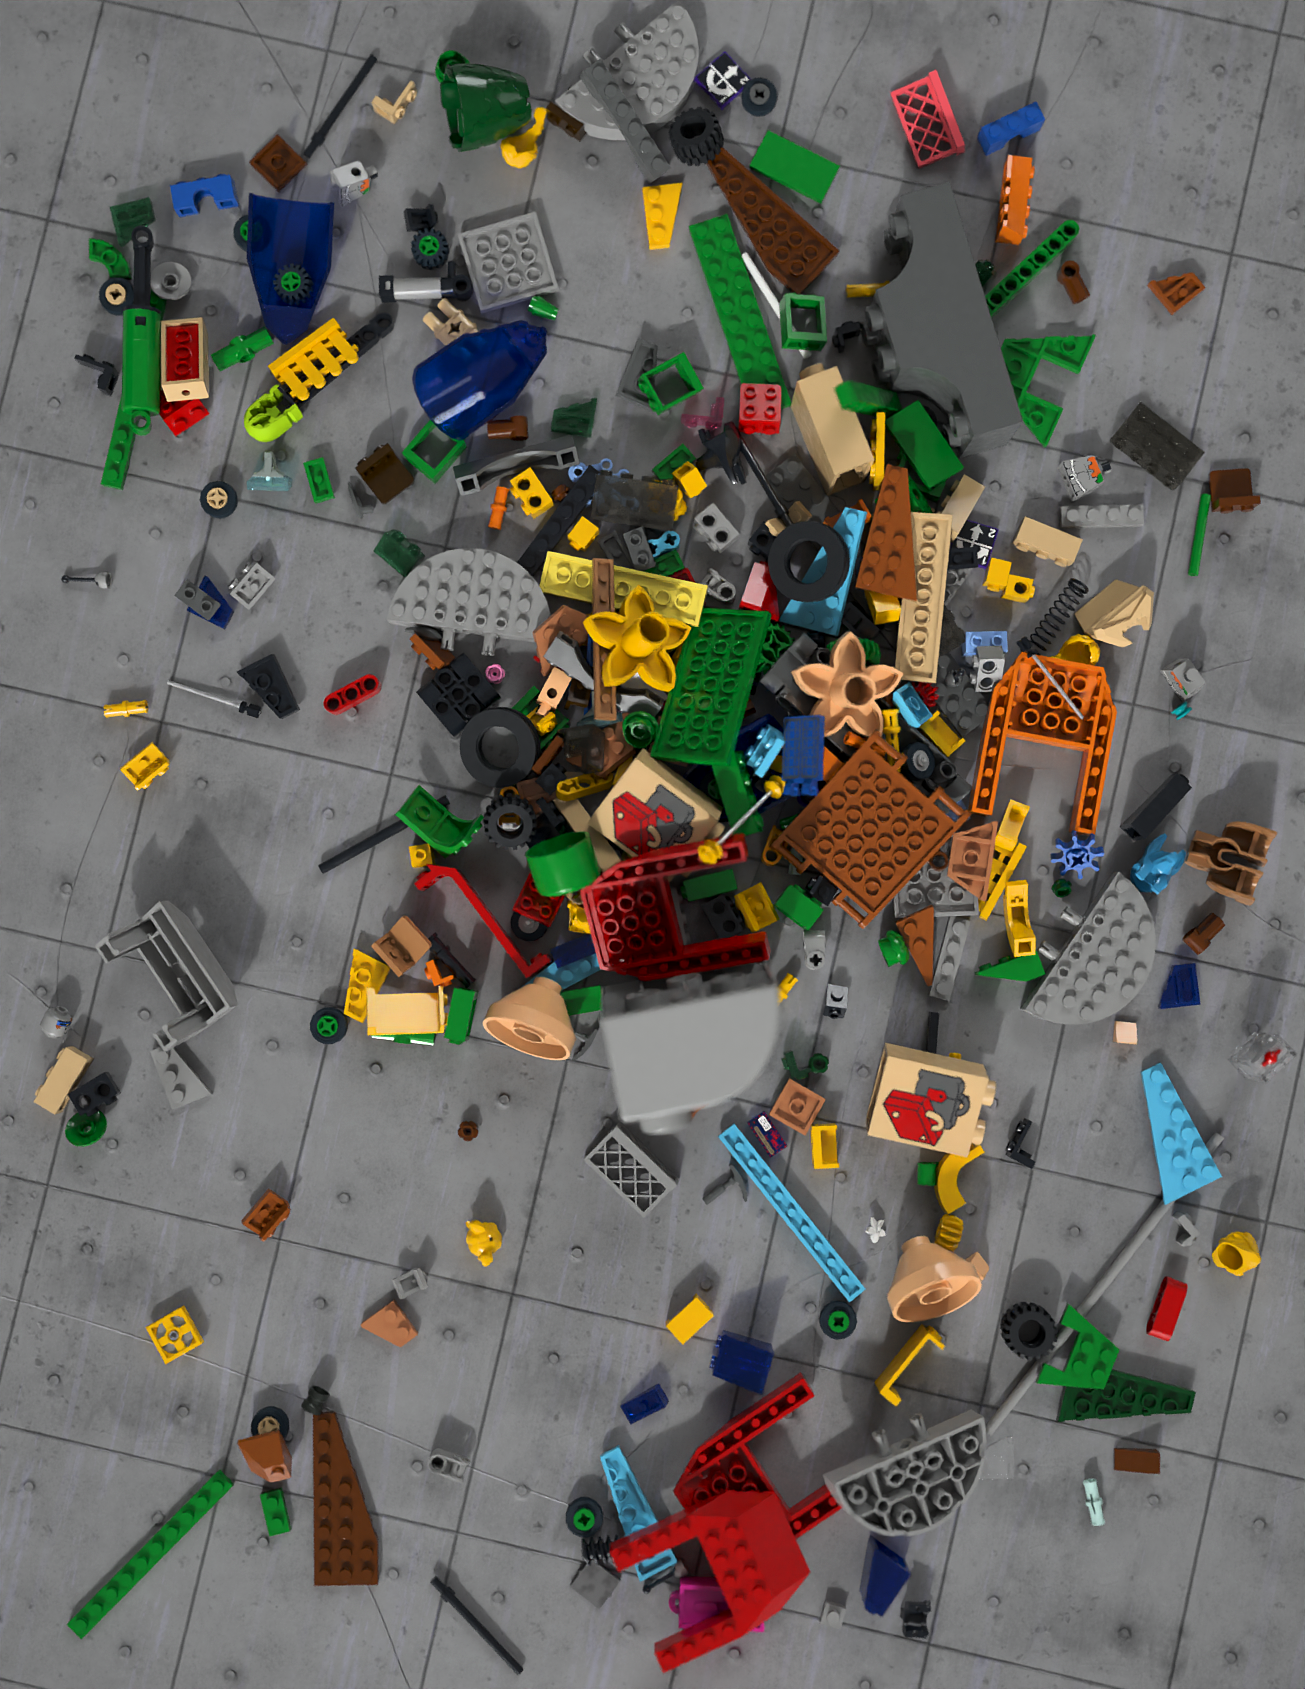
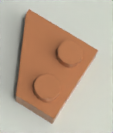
M392 1300L360 1324L362 1328L400 1348L418 1335L417 1330L395 1300Z

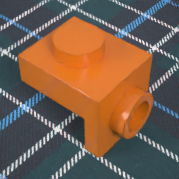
M436 960L426 962L427 967L424 968L428 980L432 979L434 986L440 985L444 988L453 984L451 980L456 978L454 974L442 978Z

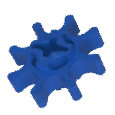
M1073 830L1071 832V841L1062 842L1059 838L1055 839L1056 848L1062 851L1060 853H1051L1050 857L1052 863H1064L1059 867L1061 876H1064L1068 870L1073 869L1077 871L1078 879H1082V870L1086 867L1099 871L1098 862L1092 859L1097 856L1103 857L1104 849L1102 846L1098 848L1091 847L1095 843L1094 834H1090L1086 840H1079L1077 832Z

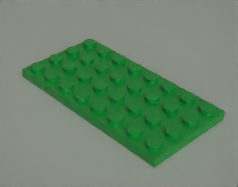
M703 608L699 627L688 625L691 627V630L683 642L675 669V686L668 693L659 724V732L655 737L650 754L651 757L665 761L730 766L772 615L769 611Z

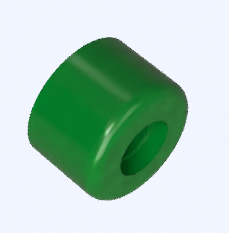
M585 831L570 832L549 838L534 845L525 853L536 889L543 896L554 897L578 891L592 884L601 873L589 833Z

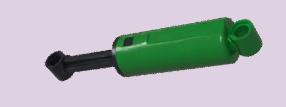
M137 226L131 234L134 250L133 305L123 307L122 411L130 415L129 421L132 431L137 435L144 436L149 434L152 429L150 417L160 413L161 311L151 306V252L154 246L153 235L148 227ZM144 236L148 238V240L143 243L138 241L139 237ZM143 419L146 421V424L143 427H138L135 425V422Z

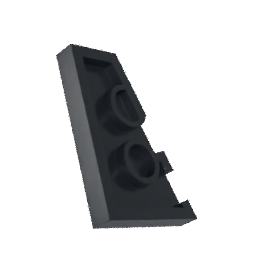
M270 654L237 671L280 719H284L300 710L275 654Z

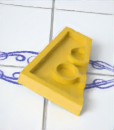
M682 183L642 187L649 250L670 247Z
M355 948L353 950V961L350 969V981L347 989L344 1014L364 1023L367 1017V988H375V994H378L391 968L387 964Z

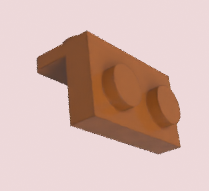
M416 633L410 638L413 643L411 645L412 649L418 655L423 653L428 658L425 662L433 670L435 668L438 670L444 669L455 659L448 649H440L442 643L439 640L422 639Z
M268 1188L241 1221L244 1226L258 1234L260 1240L264 1242L275 1233L276 1227L281 1221H285L288 1218L291 1209L287 1200Z

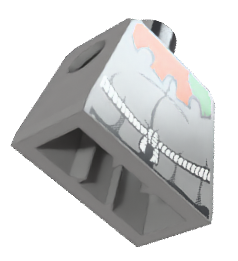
M360 161L331 170V191L340 207L370 191L369 181L377 178L378 173L373 165L364 169Z
M1094 455L1065 460L1057 467L1071 503L1100 487L1104 483L1103 475L1111 472L1109 462L1104 461L1098 464Z
M1177 659L1160 670L1182 703L1198 693L1205 685L1204 679L1189 659Z

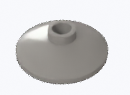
M164 262L156 266L151 272V289L162 299L176 300L186 295L190 290V273L179 263Z

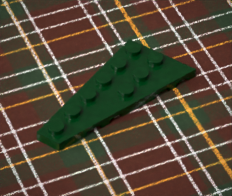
M1112 1369L1104 1389L1064 1386L1056 1421H1082L1094 1418L1111 1419L1137 1415L1151 1416L1152 1414L1191 1413L1196 1392L1191 1389Z

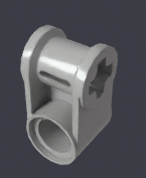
M708 568L707 575L698 583L708 585L707 594L721 604H732L736 598L735 587L715 570ZM723 590H730L732 595L729 598H724L721 592Z
M825 930L803 931L805 965L810 970L820 969L825 964ZM814 955H816L817 959H820L816 966H814L813 962H810Z
M437 1448L429 1456L428 1468L433 1473L444 1476L454 1482L462 1483L466 1466L471 1461L463 1455ZM440 1457L444 1462L438 1465L433 1462V1459Z

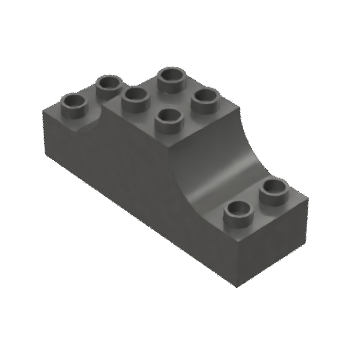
M950 181L901 195L896 212L889 215L890 229L884 231V242L889 255L898 254L902 272L889 284L876 289L871 306L865 307L866 320L860 322L864 344L866 346L874 344L878 359L872 360V371L875 381L878 385L886 383L887 389L897 394L904 393L922 397L939 408L949 422L942 426L943 437L951 448L956 447L959 459L1006 446L1023 423Z

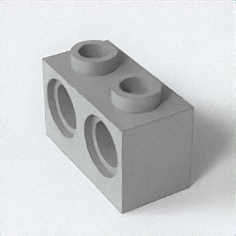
M714 503L694 518V529L700 536L704 535L708 539L707 544L714 552L717 550L721 554L739 539V532ZM705 518H711L714 521V524L711 526L704 525L703 520ZM723 533L727 536V540L720 542L716 539V536Z
M977 646L976 655H972L974 671L970 672V683L974 684L975 692H992L997 683L1002 680L1005 662L1002 646Z

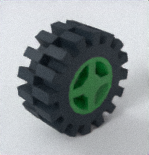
M424 228L425 232L422 233L419 230V235L415 234L413 236L414 241H411V251L417 264H421L422 268L426 269L427 266L429 270H433L432 266H435L437 269L440 263L443 266L445 264L444 260L448 259L449 246L444 234L442 235L439 230L436 232L435 228H431V231H428V228Z
M290 264V268L284 265L285 270L282 271L280 268L278 270L280 274H275L274 276L276 279L273 280L274 290L285 303L294 306V302L297 306L301 305V300L303 303L307 302L305 297L307 296L310 299L311 295L309 292L314 290L312 288L314 283L311 280V276L298 264L296 266Z

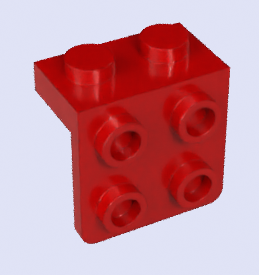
M741 384L738 431L745 434H779L781 386L775 384Z
M160 390L159 414L175 436L210 414L200 399L167 402L164 391Z

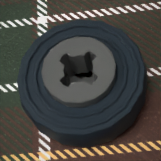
M761 77L748 81L743 87L741 94L744 109L749 114L757 117L769 114L776 106L778 98L774 84L768 79Z

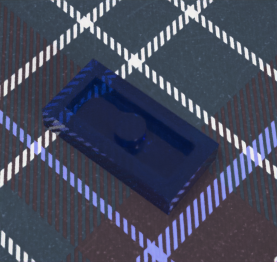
M589 934L550 949L557 969L596 954Z

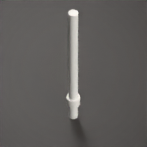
M747 252L742 255L744 264L780 319L778 300ZM792 324V331H796L795 327ZM799 350L804 359L811 356L809 350Z

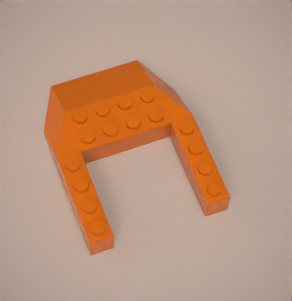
M1021 652L1003 675L1002 680L993 688L982 729L968 811L971 814L986 817L992 815L1006 737L1083 751L1069 832L1071 833L1075 830L1080 835H1095L1117 710L1110 694L1111 690L1106 681L1104 667L1036 655L1082 713L1084 718L1080 719L1032 657L1028 659V653Z

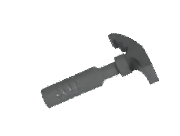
M595 1028L590 1037H587L584 1033L582 1035L573 1029L575 1037L580 1039L581 1042H585V1046L582 1047L577 1055L573 1056L572 1061L578 1059L588 1050L599 1029Z
M732 1163L729 1167L733 1171L734 1176H730L728 1181L720 1184L702 1198L706 1205L725 1192L727 1187L731 1184L734 1185L736 1182L739 1183V1187L742 1189L744 1201H747L745 1184Z

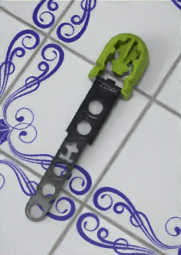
M385 312L378 314L369 321L370 324L364 325L346 340L350 345L355 344L359 346V351H357L359 358L379 342L380 337L383 339L392 332L394 321L390 314ZM387 319L390 323L387 327H380V321ZM367 332L374 333V337L371 340L363 338ZM337 349L331 352L334 358L341 355ZM346 360L340 364L342 372L351 365ZM321 361L314 365L318 371L324 367ZM329 372L324 377L326 380L325 386L316 388L314 385H311V389L308 390L309 397L303 401L297 397L293 399L289 394L292 391L289 387L283 390L279 385H274L269 390V394H263L246 410L244 426L248 434L260 442H270L277 439L292 427L293 422H298L303 418L299 408L338 376H333ZM303 374L298 379L303 383L308 378ZM280 401L287 408L283 414L276 407Z

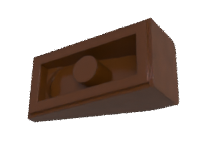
M1114 1448V1470L1160 1474V1452L1157 1449Z

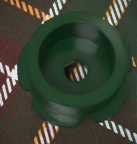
M1058 879L1054 882L1051 889L1057 897H1066L1072 891V883L1065 879Z
M821 1053L814 1054L808 1061V1065L813 1073H824L828 1069L829 1060Z

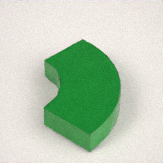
M89 238V259L91 261L100 262L106 266L110 279L122 278L132 280L130 266L118 249L106 241Z

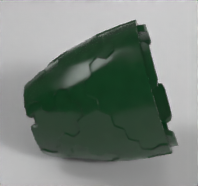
M447 64L444 72V81L440 84V100L442 108L446 109L451 134L449 142L452 148L457 149L458 152L479 149L482 146L486 147L497 143V141L526 126L531 120L532 113L531 104L527 102L530 93L526 79L515 72L488 65Z

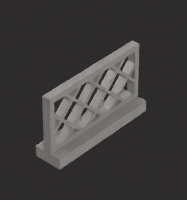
M620 1122L584 1158L643 1218L679 1182V1179ZM611 1137L618 1142L619 1150H607V1141ZM595 1153H604V1164H596L591 1157ZM607 1153H619V1164H608ZM622 1153H630L634 1157V1164H622ZM608 1168H619L620 1179H611L608 1176ZM622 1168H634V1179H623ZM637 1168H645L649 1172V1179H637ZM623 1183H634L635 1193H626L623 1190ZM637 1183H649V1193H638ZM652 1183H661L666 1189L662 1193H652ZM638 1197H649L650 1205L645 1210L638 1205Z

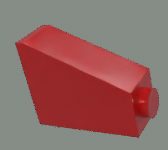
M759 561V563L754 562L739 610L769 611L772 615L770 622L773 624L779 620L776 586L771 579L768 563Z

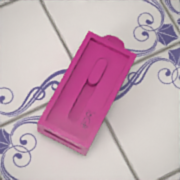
M716 1577L680 1578L679 1590L673 1591L668 1601L670 1610L678 1614V1629H686L729 1609V1605ZM676 1599L679 1600L678 1605H675ZM764 1622L750 1632H764Z

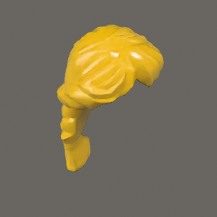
M537 107L535 109L534 118L536 124L520 136H509L501 141L502 156L510 166L521 169L527 167L533 159L537 158L538 147L536 140L544 129L545 108Z
M1077 634L1064 642L1058 655L1051 657L1095 666L1100 657V648L1093 638Z

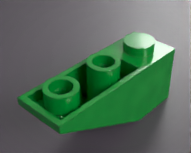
M1035 951V955L1011 958L1009 955L998 959V964L991 966V963L979 966V971L974 972L975 975L1025 982L1045 975L1037 951Z

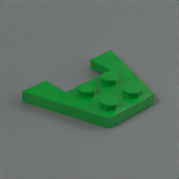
M1067 1303L1059 1323L1078 1331L1063 1371L1043 1362L1035 1382L1037 1384L1104 1389L1119 1349Z

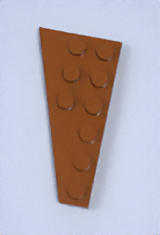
M887 464L855 587L917 602L908 469Z

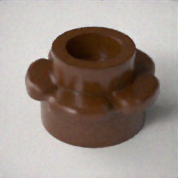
M564 483L551 492L554 497L553 500L562 502L570 488H567Z
M463 1121L459 1125L458 1135L464 1141H472L473 1138L477 1137L478 1129L475 1122Z

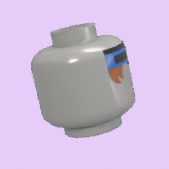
M56 1006V1008H49L40 1023L43 1034L53 1039L64 1036L70 1027L72 1017L64 1007Z

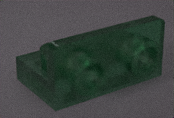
M394 529L385 532L373 550L403 577L408 576L417 561L425 556L419 546L410 543L402 532Z

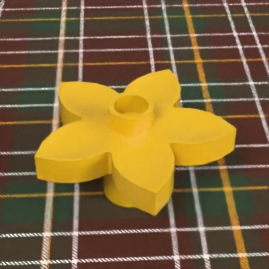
M640 585L635 587L624 598L619 614L608 611L598 612L583 621L591 638L600 646L611 650L602 665L604 687L623 684L638 672L645 683L657 690L669 692L674 688L676 679L675 666L668 653L684 642L688 637L691 627L680 620L664 618L662 615L655 613L650 596Z

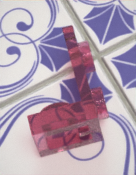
M716 397V404L712 403L710 416L682 414L681 423L691 428L697 427V425L705 426V428L715 430L717 427L721 428L725 398Z

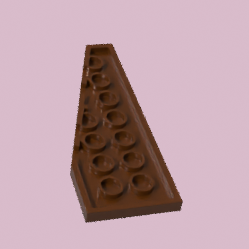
M723 147L720 148L721 152L719 155L716 154L714 160L710 159L706 164L767 271L789 291L801 295L839 254V250Z
M321 1412L320 1415H313L314 1586L378 1585L379 1539L374 1530L371 1515L368 1513L355 1468H353L350 1460L351 1456L346 1448L336 1412Z

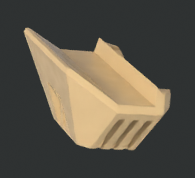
M1114 580L1075 612L1074 616L1085 635L1096 640L1125 647L1133 644L1131 640L1123 635L1127 629L1136 625H1142L1143 630L1150 629L1154 592L1144 585L1138 587Z

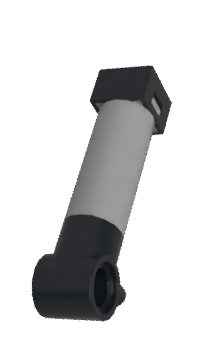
M454 261L447 263L448 277L394 278L393 275L379 276V297L382 303H396V300L443 298L467 301L473 295V288L468 276L464 274L456 275V263ZM460 285L467 286L463 291L457 290Z

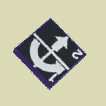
M725 51L695 77V82L721 110L742 93L743 87L751 80Z
M966 520L953 543L951 542L949 549L977 546L978 567L986 569L999 529Z

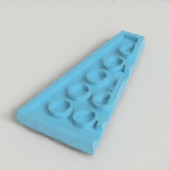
M845 507L833 527L844 539L850 556L849 572L841 588L831 597L818 602H800L791 599L779 619L780 622L835 636L839 634L867 512ZM823 547L801 582L806 584L814 583L824 575L828 561Z
M1157 1063L1141 1071V1077L1147 1101L1156 1163L1158 1164L1160 1175L1159 1180L1163 1192V1203L1166 1205L1222 1177L1165 1069L1161 1063Z

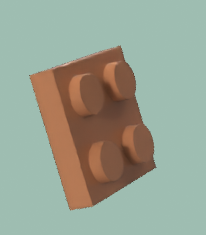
M789 1078L769 1115L806 1136L826 1099Z

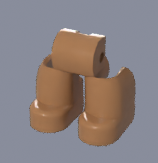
M1231 822L1226 824L1221 838L1196 830L1185 863L1198 870L1209 872L1206 884L1212 890L1234 898L1239 903L1251 906L1256 899L1253 897L1256 885L1264 872L1239 864L1228 863L1221 859V854L1223 852L1247 859L1251 864L1264 867L1268 861L1265 858L1272 840L1277 836V832L1247 822Z

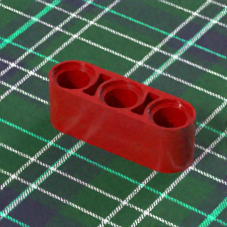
M365 675L326 696L323 702L324 708L333 715L342 714L377 695L381 691V682L374 675ZM374 680L376 686L372 690H367V682ZM357 690V697L349 700V692ZM333 700H338V708L330 709V703Z
M1168 1276L1163 1278L1146 1326V1333L1164 1341L1171 1339L1187 1294V1283Z

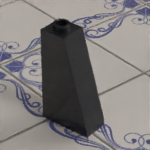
M1172 774L1120 828L1133 841L1146 839L1190 791L1192 787L1188 784L1189 780L1183 774Z

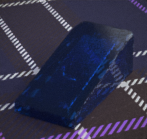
M657 1384L623 1403L620 1407L629 1423L633 1424L665 1408L669 1400L660 1384Z

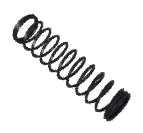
M1071 578L1068 581L1069 587H1064V594L1058 595L1059 600L1054 601L1055 607H1050V614H1045V620L1039 622L1041 627H1036V634L1030 635L1031 640L1029 641L1041 650L1047 651L1044 646L1033 640L1032 635L1038 636L1047 644H1051V641L1039 635L1037 629H1042L1051 637L1056 638L1054 633L1042 626V622H1046L1055 630L1061 631L1057 625L1049 622L1046 616H1052L1059 623L1066 624L1064 620L1053 615L1051 609H1056L1065 617L1070 618V615L1059 609L1055 603L1060 602L1069 610L1075 611L1071 605L1063 602L1060 596H1066L1073 603L1080 604L1077 599L1067 595L1065 589H1071L1072 592L1081 598H1084L1083 594L1089 592L1088 587L1078 579ZM1074 583L1080 585L1083 589L1079 588Z

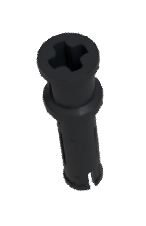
M435 932L428 938L432 944L429 950L435 955L434 958L438 961L441 960L467 989L471 984L466 978L471 983L476 979L449 952L451 950L448 945L445 946Z

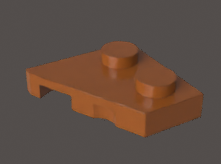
M1193 272L1183 274L1182 276L1167 277V279L1160 281L1152 280L1147 285L1171 315L1180 310L1206 288Z

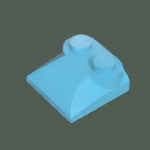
M910 682L893 692L892 702L909 725L918 728L933 716Z

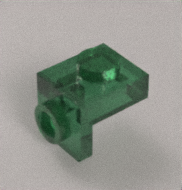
M981 259L975 263L982 288L997 274L994 270L995 266L987 259L985 261Z
M793 1051L783 1052L784 1058H781L784 1070H789L790 1076L792 1078L796 1077V1080L808 1077V1073L812 1072L811 1067L808 1066L798 1070Z

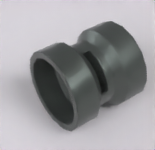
M312 1385L308 1391L309 1396L304 1399L301 1407L313 1415H320L323 1410L322 1405L328 1400L330 1394L325 1389Z

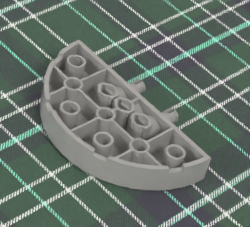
M679 0L635 35L624 22H621V27L618 25L614 33L625 44L607 59L603 60L593 47L589 48L591 52L587 50L583 56L590 65L599 59L602 60L649 134L661 129L678 115L686 104L695 83L699 57L698 39L692 19ZM582 80L578 81L555 100L556 106L584 124V130L588 135L607 140H625L613 119L590 94Z
M460 548L437 554L412 570L398 587L392 599L387 620L390 624L422 626L434 630H442L443 637L440 647L442 650L449 649V651H454V639L457 632L484 636L481 654L495 656L496 638L534 642L533 631L551 616V612L540 586L521 565L502 554L490 550Z
M1113 872L1083 916L1068 906L1063 910L1064 913L1062 912L1060 917L1075 926V928L1059 951L1045 940L1040 944L1042 947H1038L1037 952L1052 962L1045 971V975H1042L1021 1006V1010L1049 1022L1072 1025L1086 1024L1102 1020L1118 1012L1142 989L1154 961L1156 948L1155 928L1152 915L1143 896L1120 872Z
M971 1409L926 1429L923 1415L914 1414L915 1419L913 1416L909 1417L914 1435L892 1445L888 1444L885 1430H877L878 1435L876 1432L872 1433L877 1451L824 1474L826 1485L836 1502L849 1515L874 1532L888 1536H914L930 1531L949 1520L961 1503L963 1505L966 1503L978 1483L985 1462V1457L983 1456L984 1444L987 1445L986 1426L983 1416Z

